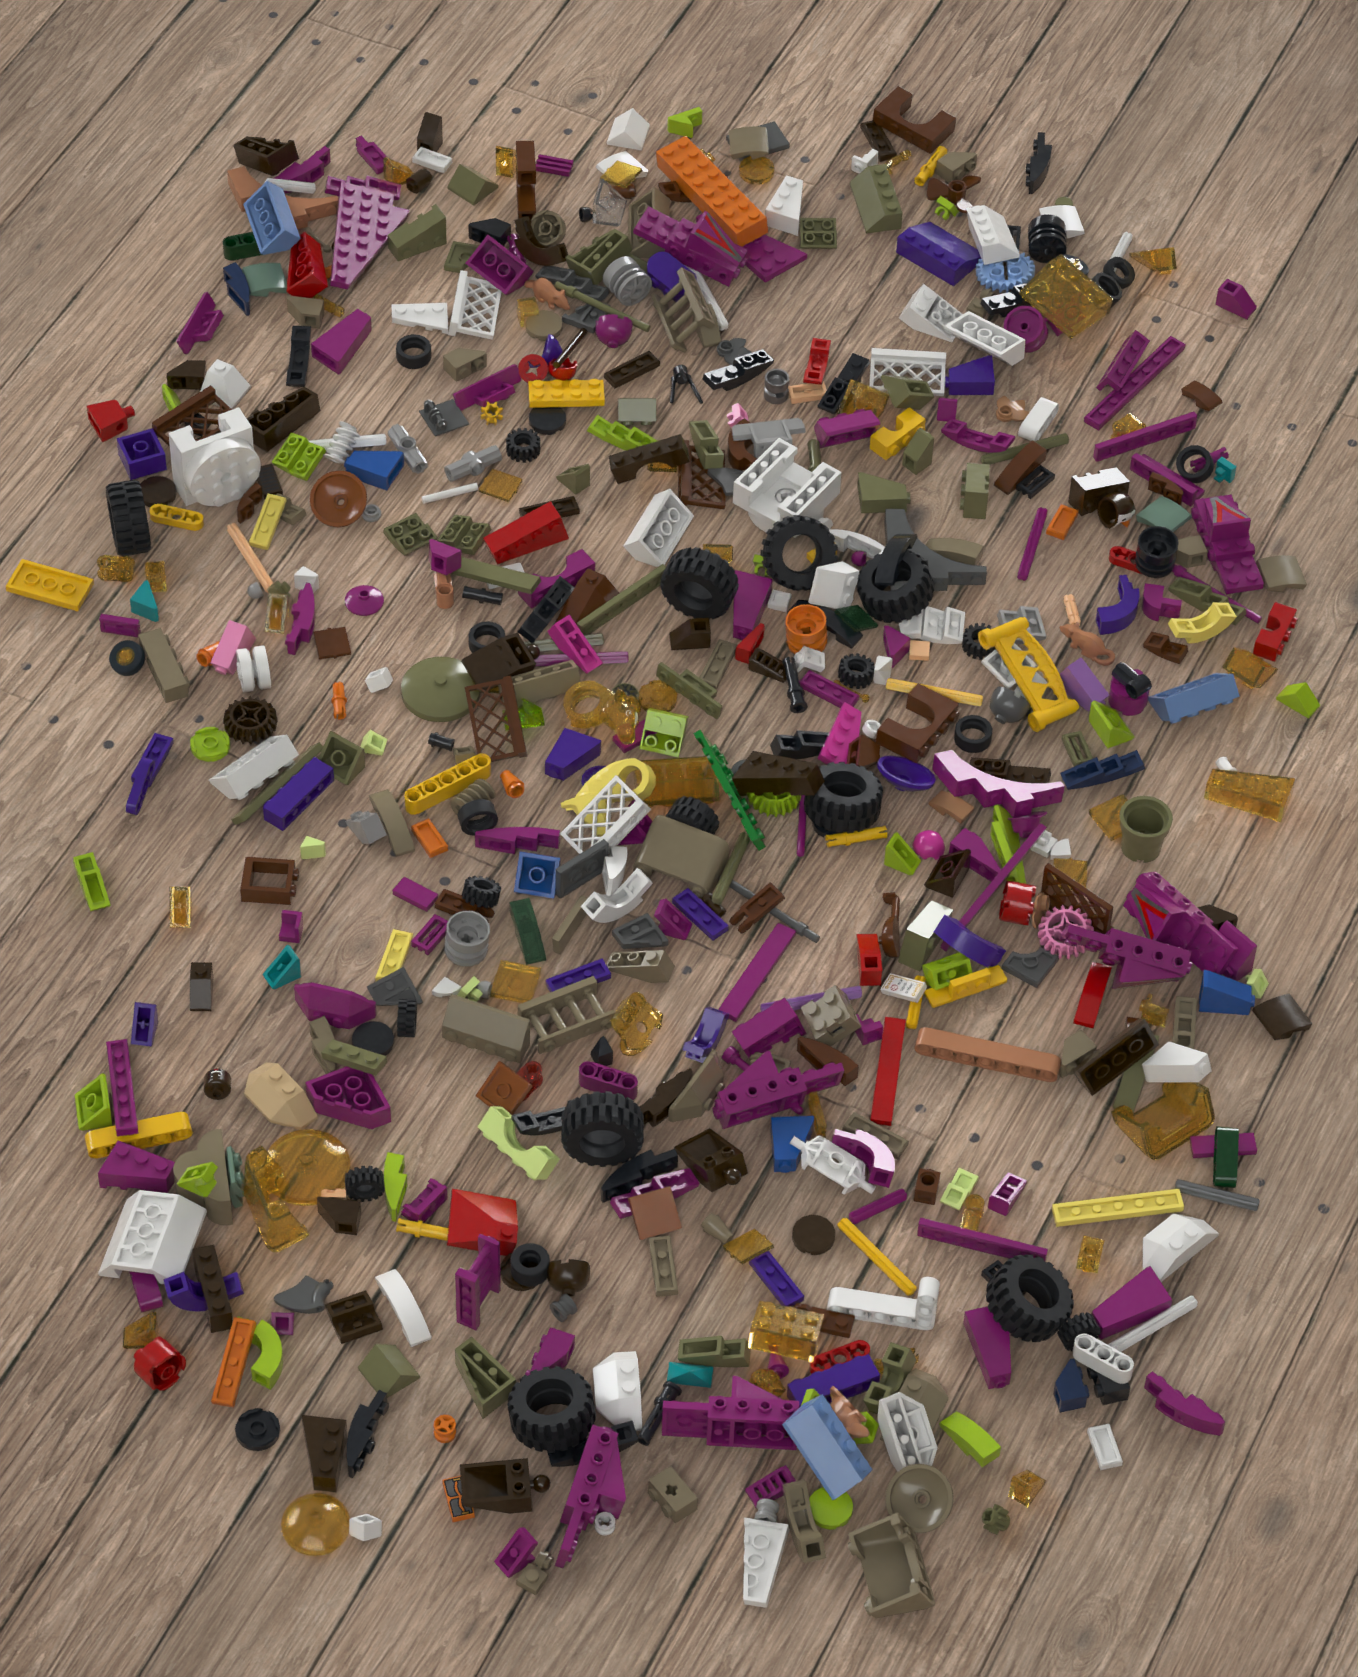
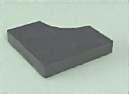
M1042 947L1030 954H1019L1012 951L1002 964L1001 969L1038 988L1056 965L1059 958Z

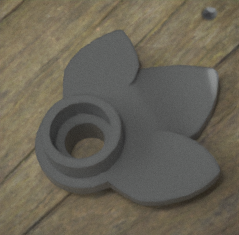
M733 338L730 341L723 340L717 346V353L724 357L725 361L730 365L733 364L734 358L752 352L744 347L746 339Z

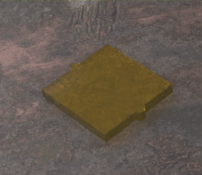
M617 160L610 168H607V171L600 177V181L626 188L632 181L636 180V177L643 170L640 167Z
M492 469L488 476L484 478L479 492L509 502L513 495L518 492L522 479Z
M1054 858V867L1086 888L1088 861L1073 860L1072 858Z
M756 1229L723 1245V1249L730 1254V1257L735 1258L742 1265L774 1248V1245L766 1238V1235L760 1234Z

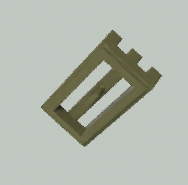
M1081 731L1062 735L1063 744L1074 767L1093 759ZM1075 737L1078 738L1079 743H1080V745H1081V747H1082V749H1083V752H1084V754H1085V756H1086V759L1083 758V755H1082V753H1081V751H1080V747H1079V745L1077 744V742H1076V740H1075Z

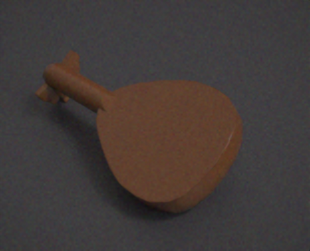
M895 892L883 893V901L885 904L892 905L891 917L885 921L882 936H879V944H882L886 956L899 958L900 898Z

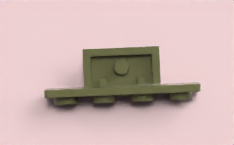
M664 663L658 664L656 676L662 682H665L677 693L689 699L691 703L700 707L708 715L715 719L720 717L722 705L713 699L717 695L716 689L688 669L679 675Z

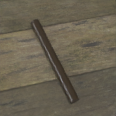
M581 328L554 361L553 366L555 368H559L587 334V329Z

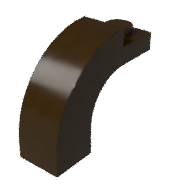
M528 216L514 220L515 230L520 237L515 239L514 242L526 259L542 266L566 262L565 257L568 256L565 243L551 247L545 246L536 239Z

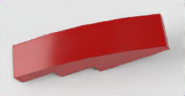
M1092 961L1073 1024L1094 1029L1111 975L1112 966Z

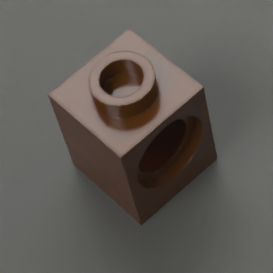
M919 1168L914 1202L935 1205L941 1172Z

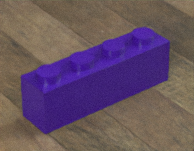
M316 757L311 759L296 775L290 778L284 787L277 791L271 800L265 802L263 806L264 820L284 831L334 781L333 768Z
M869 1354L857 1356L846 1363H838L830 1369L822 1372L816 1371L803 1379L793 1380L787 1386V1397L789 1400L799 1401L800 1408L806 1390L815 1389L819 1395L823 1394L827 1402L831 1404L830 1388L832 1386L848 1399L867 1392L872 1381L879 1383L880 1374Z

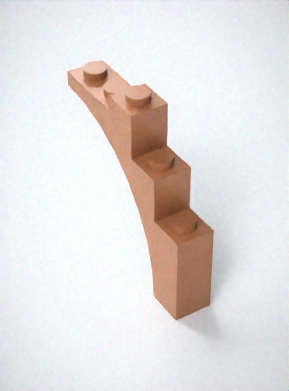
M245 166L227 171L228 185L242 212L245 211L243 204L262 186L249 174ZM285 195L297 230L308 227V221L337 214V195L310 199Z

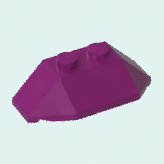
M312 982L295 984L294 986L295 1001L309 1021L325 1016L329 1025L336 1028L351 1029L375 1018L377 1015L376 1002L368 1000L353 991Z

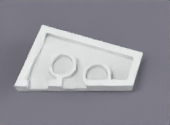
M447 303L392 304V323L410 327L418 325L425 327L426 330L438 329L442 330V333L448 334Z

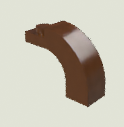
M744 418L741 421H739L736 425L747 424L750 422ZM731 429L728 436V461L733 469L746 471L757 460L746 450L754 443L751 439L733 441Z

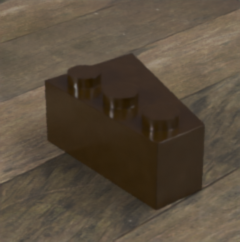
M246 136L233 145L239 164L271 176L279 174L281 170L299 159L294 140H288V143L280 142V139L266 141L265 138Z
M1117 467L1100 470L1098 474L1094 475L1085 473L1084 477L1079 478L1077 475L1071 477L1068 502L1074 509L1079 510L1078 513L1082 517L1097 510L1099 501L1108 494L1114 492L1128 494L1130 481Z

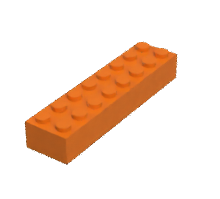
M687 136L656 151L658 168L671 181H676L678 188L702 213L707 211L735 244L743 247L768 233L767 217Z

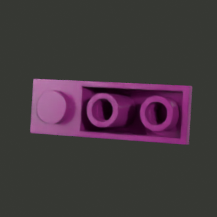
M550 1327L547 1335L543 1334L541 1338L539 1353H534L531 1370H527L525 1375H530V1372L536 1369L537 1371L543 1370V1367H549V1369L555 1368V1366L564 1368L574 1351L575 1335Z

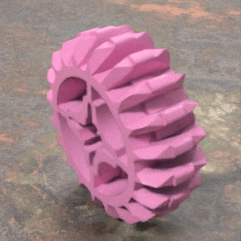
M1062 905L1061 910L1054 907L1053 913L1047 911L1046 917L1042 916L1041 923L1038 925L1040 945H1045L1044 949L1051 950L1052 955L1057 953L1059 959L1066 955V958L1069 960L1072 954L1077 958L1078 951L1083 954L1085 953V946L1065 944V941L1060 939L1064 927L1066 928L1069 924L1094 931L1093 926H1091L1092 921L1087 919L1086 913L1080 914V908L1073 911L1072 905L1069 909H1065L1064 905ZM1060 921H1061V923H1060L1059 925L1053 926V925L1056 924L1057 922H1060Z

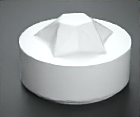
M867 720L862 730L868 737L876 739L877 729L881 724L875 720Z

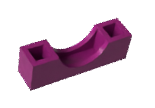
M580 549L566 556V569L561 574L553 577L539 576L541 583L532 594L518 591V595L532 609L538 605L559 576L575 587L588 568L595 571V562L583 549Z

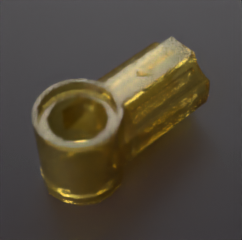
M972 1194L966 1198L959 1227L978 1232L985 1201L980 1195Z

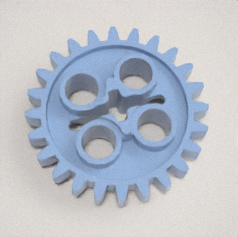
M1025 253L1020 254L1019 258L984 265L982 259H979L978 264H976L977 281H980V285H985L986 289L992 287V291L999 289V293L1002 290H1006L1008 293L1010 289H1013V286L1033 282L1035 277L1034 261L1030 260V256L1025 257ZM1003 262H1006L1008 280H1005Z

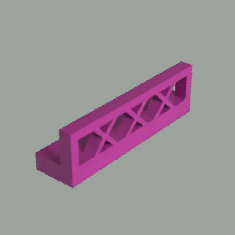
M1135 330L1123 342L1096 388L1101 391L1108 384L1118 392L1123 387L1150 340Z
M1135 453L1131 458V471L1149 481L1152 472L1171 480L1184 492L1182 502L1190 507L1196 499H1200L1205 493V490L1184 479L1146 454L1141 456Z

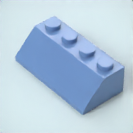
M266 181L243 204L260 254L262 255L287 251L301 239L283 189Z
M1214 673L1149 696L1148 701L1162 721H1170L1172 724L1181 721V717L1196 716L1199 714L1198 711L1213 710L1220 703L1222 705L1234 702V698L1240 696L1234 674Z
M823 1394L804 1403L782 1424L832 1500L861 1482L873 1470Z

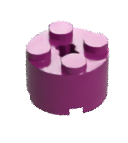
M1134 669L1138 675L1143 674L1141 670ZM1112 676L1108 702L1111 708L1121 711L1122 715H1137L1147 706L1150 690L1133 699L1127 694L1125 686Z

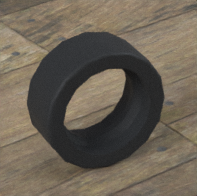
M1097 273L1087 283L1086 289L1089 296L1097 305L1103 308H1112L1122 297L1121 287L1108 274Z
M416 334L402 337L396 344L398 363L408 369H419L426 366L431 360V344L429 340L424 336ZM409 348H419L424 351L416 356L404 353Z
M1191 445L1179 453L1176 459V467L1180 476L1192 483H1200L1211 476L1214 462L1209 451L1204 447ZM1193 455H1202L1206 460L1205 467L1196 474L1186 472L1184 468L1185 461Z
M489 621L475 624L468 634L469 649L474 653L487 646L476 642V639L483 635H491L498 639L506 636L504 629L497 623Z
M968 715L959 719L956 723L954 734L956 745L968 753L983 752L991 744L993 731L991 723L986 718L978 715ZM971 728L978 729L985 736L974 740L966 738L962 732Z
M477 799L466 803L459 809L457 814L462 831L472 836L475 835L476 831L493 829L498 823L494 804L485 799ZM478 815H486L477 820H470L471 818Z

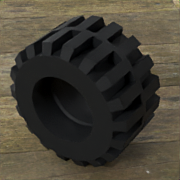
M679 797L666 814L668 818L713 835L719 828L718 816L714 813L715 811L706 803L693 797Z

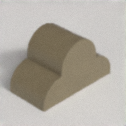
M216 1129L207 1132L201 1137L197 1150L185 1152L175 1161L173 1172L176 1194L207 1210L206 1216L212 1222L218 1225H233L222 1130ZM213 1162L218 1167L213 1174L217 1183L206 1198L177 1185V1182L188 1167Z

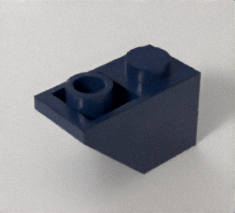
M1074 1358L1068 1361L1055 1382L1053 1395L1060 1413L1085 1408L1087 1398L1090 1396L1088 1386L1082 1382V1369L1076 1365Z

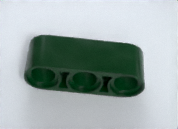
M253 232L232 235L223 239L224 258L229 261L262 255Z
M1216 1126L1213 1186L1236 1187L1239 1144L1238 1128Z

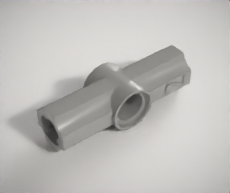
M393 425L388 430V436L398 451L404 453V461H406L412 472L417 474L424 472L428 467V463L417 448L416 440L408 435L403 426Z
M496 445L477 453L468 451L462 456L461 460L445 466L444 471L450 482L468 474L477 476L484 471L485 467L501 461L502 455Z

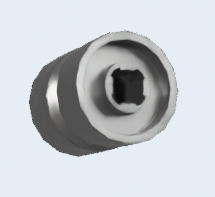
M772 369L766 373L764 398L767 402L782 404L787 400L789 375L786 371Z

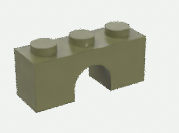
M890 1342L881 1361L884 1365L882 1378L879 1383L872 1381L863 1400L870 1412L878 1414L879 1400L900 1391L908 1373L912 1371L917 1360L910 1348Z

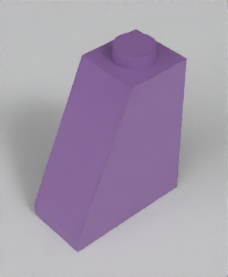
M1082 658L1070 664L1060 673L1067 695L1075 699L1085 710L1090 711L1093 700L1104 705L1106 704L1104 700L1109 696L1108 692Z

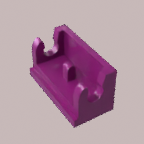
M431 1178L426 1188L410 1204L403 1206L404 1209L401 1211V1215L410 1221L418 1222V1220H421L424 1223L448 1199L447 1186Z

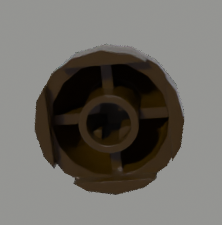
M569 1259V1263L562 1264L561 1260L549 1262L547 1279L554 1290L562 1292V1295L567 1294L571 1297L575 1296V1292H580L587 1286L590 1278V1265L588 1262Z

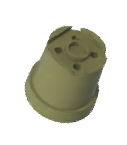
M1137 796L1126 801L1121 807L1119 820L1122 830L1121 849L1128 859L1135 862L1137 860H1144L1143 863L1155 860L1160 855L1164 838L1169 833L1173 821L1172 812L1163 801L1151 796Z

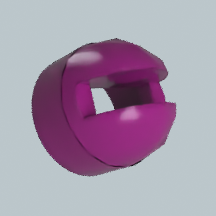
M865 551L854 552L851 556L852 563L856 566H865L867 553Z

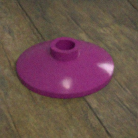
M369 585L356 586L349 590L345 596L346 608L351 613L359 616L375 614L384 604V597L381 591Z

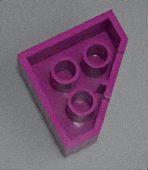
M346 1066L306 1082V1095L318 1114L371 1130L391 1122V1107L372 1074Z

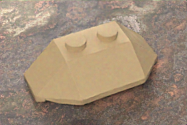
M266 1062L249 1073L244 1095L270 1123L302 1130L318 1119L304 1090L278 1063Z

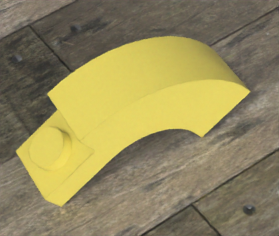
M1213 602L1203 614L1190 619L1171 618L1168 625L1176 638H1185L1187 643L1191 644L1205 641L1218 635L1237 616L1229 603Z

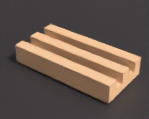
M824 381L822 385L807 383L788 386L791 404L821 400L827 391Z

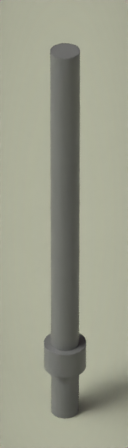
M732 880L730 888L748 900L755 895L744 886ZM776 907L769 912L795 929L798 935L805 936L815 943L820 940L819 935L808 929L809 926L803 922H797Z

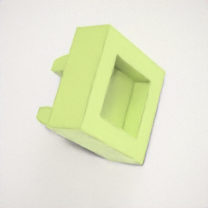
M1254 969L1251 975L1245 977L1247 980L1246 984L1251 986V994L1255 995V998L1261 999L1269 983L1262 969Z
M473 976L459 991L457 996L477 1002L483 995L476 988L480 981Z

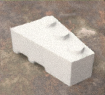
M786 175L765 209L768 227L798 236L803 180Z

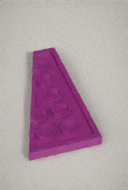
M702 214L696 217V223L698 222ZM763 235L743 246V248L748 250L746 254L748 260L745 266L765 283L807 260V253L767 235Z

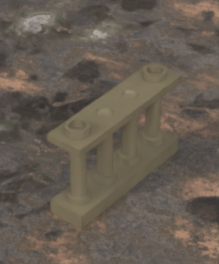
M681 267L677 271L680 278L679 283L663 298L654 293L651 297L670 339L671 347L685 353L687 349L683 341L699 326L704 325L711 329L716 324L695 275ZM684 288L685 295L669 309L667 303ZM689 301L690 308L674 321L673 315ZM695 314V321L680 334L678 328Z
M594 976L518 1005V1016L530 1019L540 1037L538 1039L539 1054L550 1052L557 1047L603 1029H609L615 1025L616 1012L614 1009L605 1013L595 997L597 994V981ZM587 999L597 1016L586 1020L576 1002ZM568 1006L578 1023L567 1027L557 1010ZM550 1014L559 1031L548 1035L538 1017Z

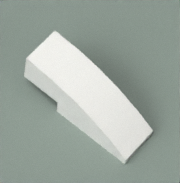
M611 846L609 857L605 856L602 877L606 896H611L622 883L627 860V847Z

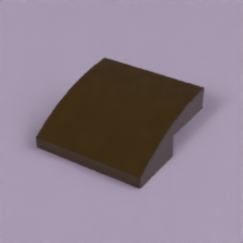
M1290 994L1272 998L1252 1009L1274 1040L1290 1038L1293 1032L1309 1030L1312 1022Z
M366 1290L325 1304V1309L341 1344L383 1330L382 1323L374 1310V1304Z

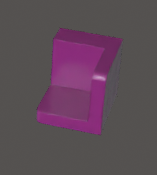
M282 910L279 941L300 943L303 931L302 912Z
M856 1014L862 1027L855 1030L862 1045L881 1040L883 1034L881 1022H874L872 1018L862 1021L859 1015Z

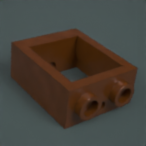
M246 857L240 888L241 902L291 905L292 897H296L294 881H298L299 869L295 868V860ZM254 873L287 874L285 888L252 886Z

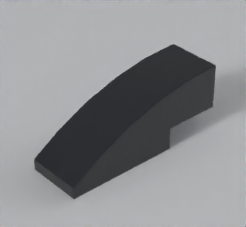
M797 730L794 736L776 734L770 747L773 755L792 759L819 756L829 732Z

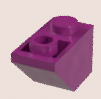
M1226 279L1218 288L1215 305L1247 320L1256 310L1257 306L1242 285Z
M433 539L429 540L431 570L448 575L461 568L462 550Z

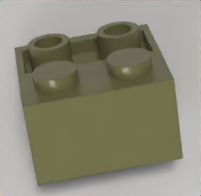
M881 376L884 388L887 390L895 408L907 409L910 407L911 409L920 410L934 398L927 381L904 376Z

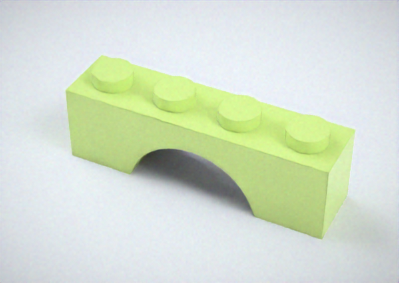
M491 1106L478 1125V1128L483 1132V1136L498 1145L497 1148L501 1152L508 1154L515 1165L522 1167L529 1178L533 1180H547L560 1158L546 1146H533L528 1150L522 1147L516 1138L515 1124L511 1119L512 1115L503 1107Z

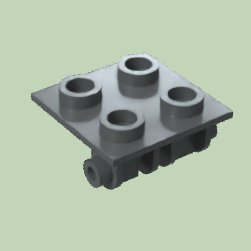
M453 399L437 405L433 401L426 400L424 402V409L419 410L434 436L469 425V422L459 407L456 406Z

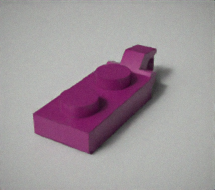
M362 135L355 138L358 154L377 175L393 168V163L374 142L368 143Z

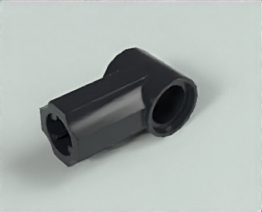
M1118 663L1112 670V676L1125 686L1127 694L1133 699L1138 698L1152 688L1151 681L1145 674L1138 675L1125 663Z

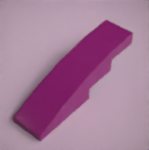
M328 176L326 180V194L339 196L340 184L344 182L393 193L394 200H399L400 184L371 176H366L365 180L347 176L346 180Z
M505 827L481 830L475 833V847L515 854L517 848L537 852L538 846L559 849L560 830L548 828Z
M686 1168L655 1176L651 1183L633 1187L631 1193L612 1197L610 1204L618 1217L622 1219L632 1216L628 1201L630 1197L670 1186L673 1198L676 1199L699 1187L700 1183L691 1169Z

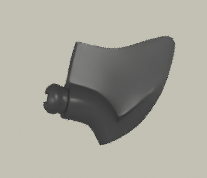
M732 468L708 469L707 474L722 487L725 496L733 495L734 481L744 471Z
M306 1275L296 1286L275 1295L274 1301L279 1306L290 1311L305 1314L319 1313L325 1309L324 1300L330 1294V1290L333 1289L334 1285L331 1281L329 1282V1279L318 1282Z

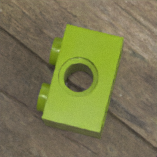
M960 952L922 965L926 985L935 990L949 986L950 980L973 973L970 959Z

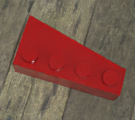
M306 232L300 234L301 239L291 247L286 292L291 296L313 298L316 294L327 288L328 283L320 243Z
M550 501L485 536L483 539L495 562L500 564L565 541L569 537L561 516Z

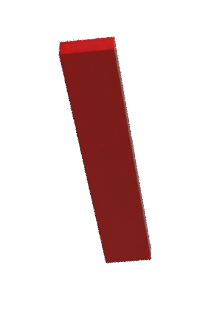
M885 1017L870 1121L879 1125L891 1126L906 1019Z

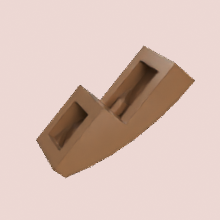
M942 790L929 802V805L941 815L945 816L948 814L960 824L974 811V807L963 799L954 797L953 794Z

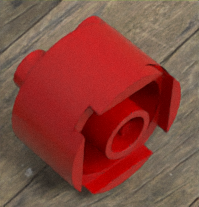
M1006 881L1003 890V900H1001L999 919L1004 922L1028 926L1030 914H1033L1034 910L1032 898L1035 896L1036 886Z
M160 1336L156 1337L144 1348L138 1349L133 1356L135 1359L134 1372L153 1390L164 1391L173 1386L180 1378L178 1376L180 1370L184 1371L186 1367L185 1357Z

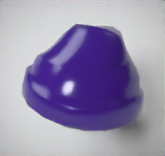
M551 334L547 335L542 354L547 365L552 359H557L563 352L558 340ZM529 362V367H530V368H537V367H539V366H535V367H534V366L531 365L530 362Z

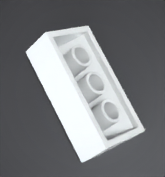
M985 205L967 209L969 229L984 265L1020 257L1004 216Z
M970 311L944 326V329L956 338L1011 366L1024 359L1025 339Z
M671 489L655 494L623 547L635 560L655 567H659L662 564L665 565L694 515Z
M287 734L271 736L210 778L209 781L227 798H238V800H241L249 794V790L262 786L264 784L263 780L267 777L272 778L277 775L281 767L291 765L294 762L293 759L299 754Z

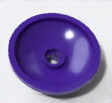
M884 756L877 763L880 774L900 791H924L932 788L935 784L936 778L928 768L919 763L916 764L907 758Z

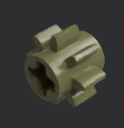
M277 580L267 589L269 592L267 598L272 604L277 601L281 605L291 596L289 593L291 587L285 581L281 584Z
M994 1504L993 1509L987 1508L982 1515V1522L985 1524L983 1528L998 1535L999 1530L1005 1531L1010 1524V1517L1007 1515L1009 1511L997 1504Z

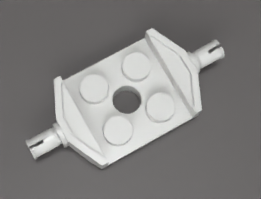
M818 1135L811 1141L804 1143L794 1136L789 1143L801 1150L802 1169L805 1170L807 1165L819 1171L843 1186L842 1194L845 1195L857 1189V1187H861L870 1194L875 1190L876 1186L865 1181V1163L826 1138ZM832 1158L837 1159V1160L839 1161V1163H836L835 1161H833Z

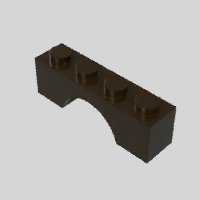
M681 434L609 456L610 470L617 484L636 479L638 470L650 463H664L673 468L690 462L688 448Z
M209 1245L193 1248V1265L197 1281L201 1284L210 1331L215 1333L230 1330L233 1322L232 1310L215 1246Z

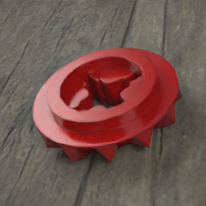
M529 354L523 357L518 365L519 375L526 383L534 380L542 381L548 373L547 362L540 355ZM529 362L534 367L539 366L536 369L537 376L533 372L527 373L530 370Z

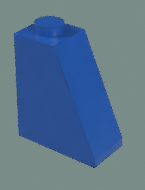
M353 451L351 456L346 458L344 467L347 472L354 474L362 482L387 491L404 467V453L401 451Z
M1208 970L1203 971L1199 991V1012L1249 1015L1250 1008L1255 1006V995H1251V986Z
M814 1116L771 1117L770 1132L774 1172L787 1173L796 1171L802 1152L789 1143L794 1136L804 1143L810 1140L814 1129Z

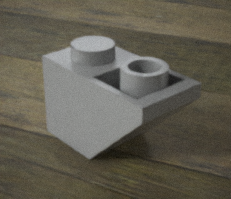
M357 811L350 815V819L345 821L362 844H371L387 835L377 813Z

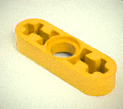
M154 504L149 509L150 519L155 523L192 531H198L204 526L203 515L200 512L163 504ZM174 515L181 516L178 520L172 519Z

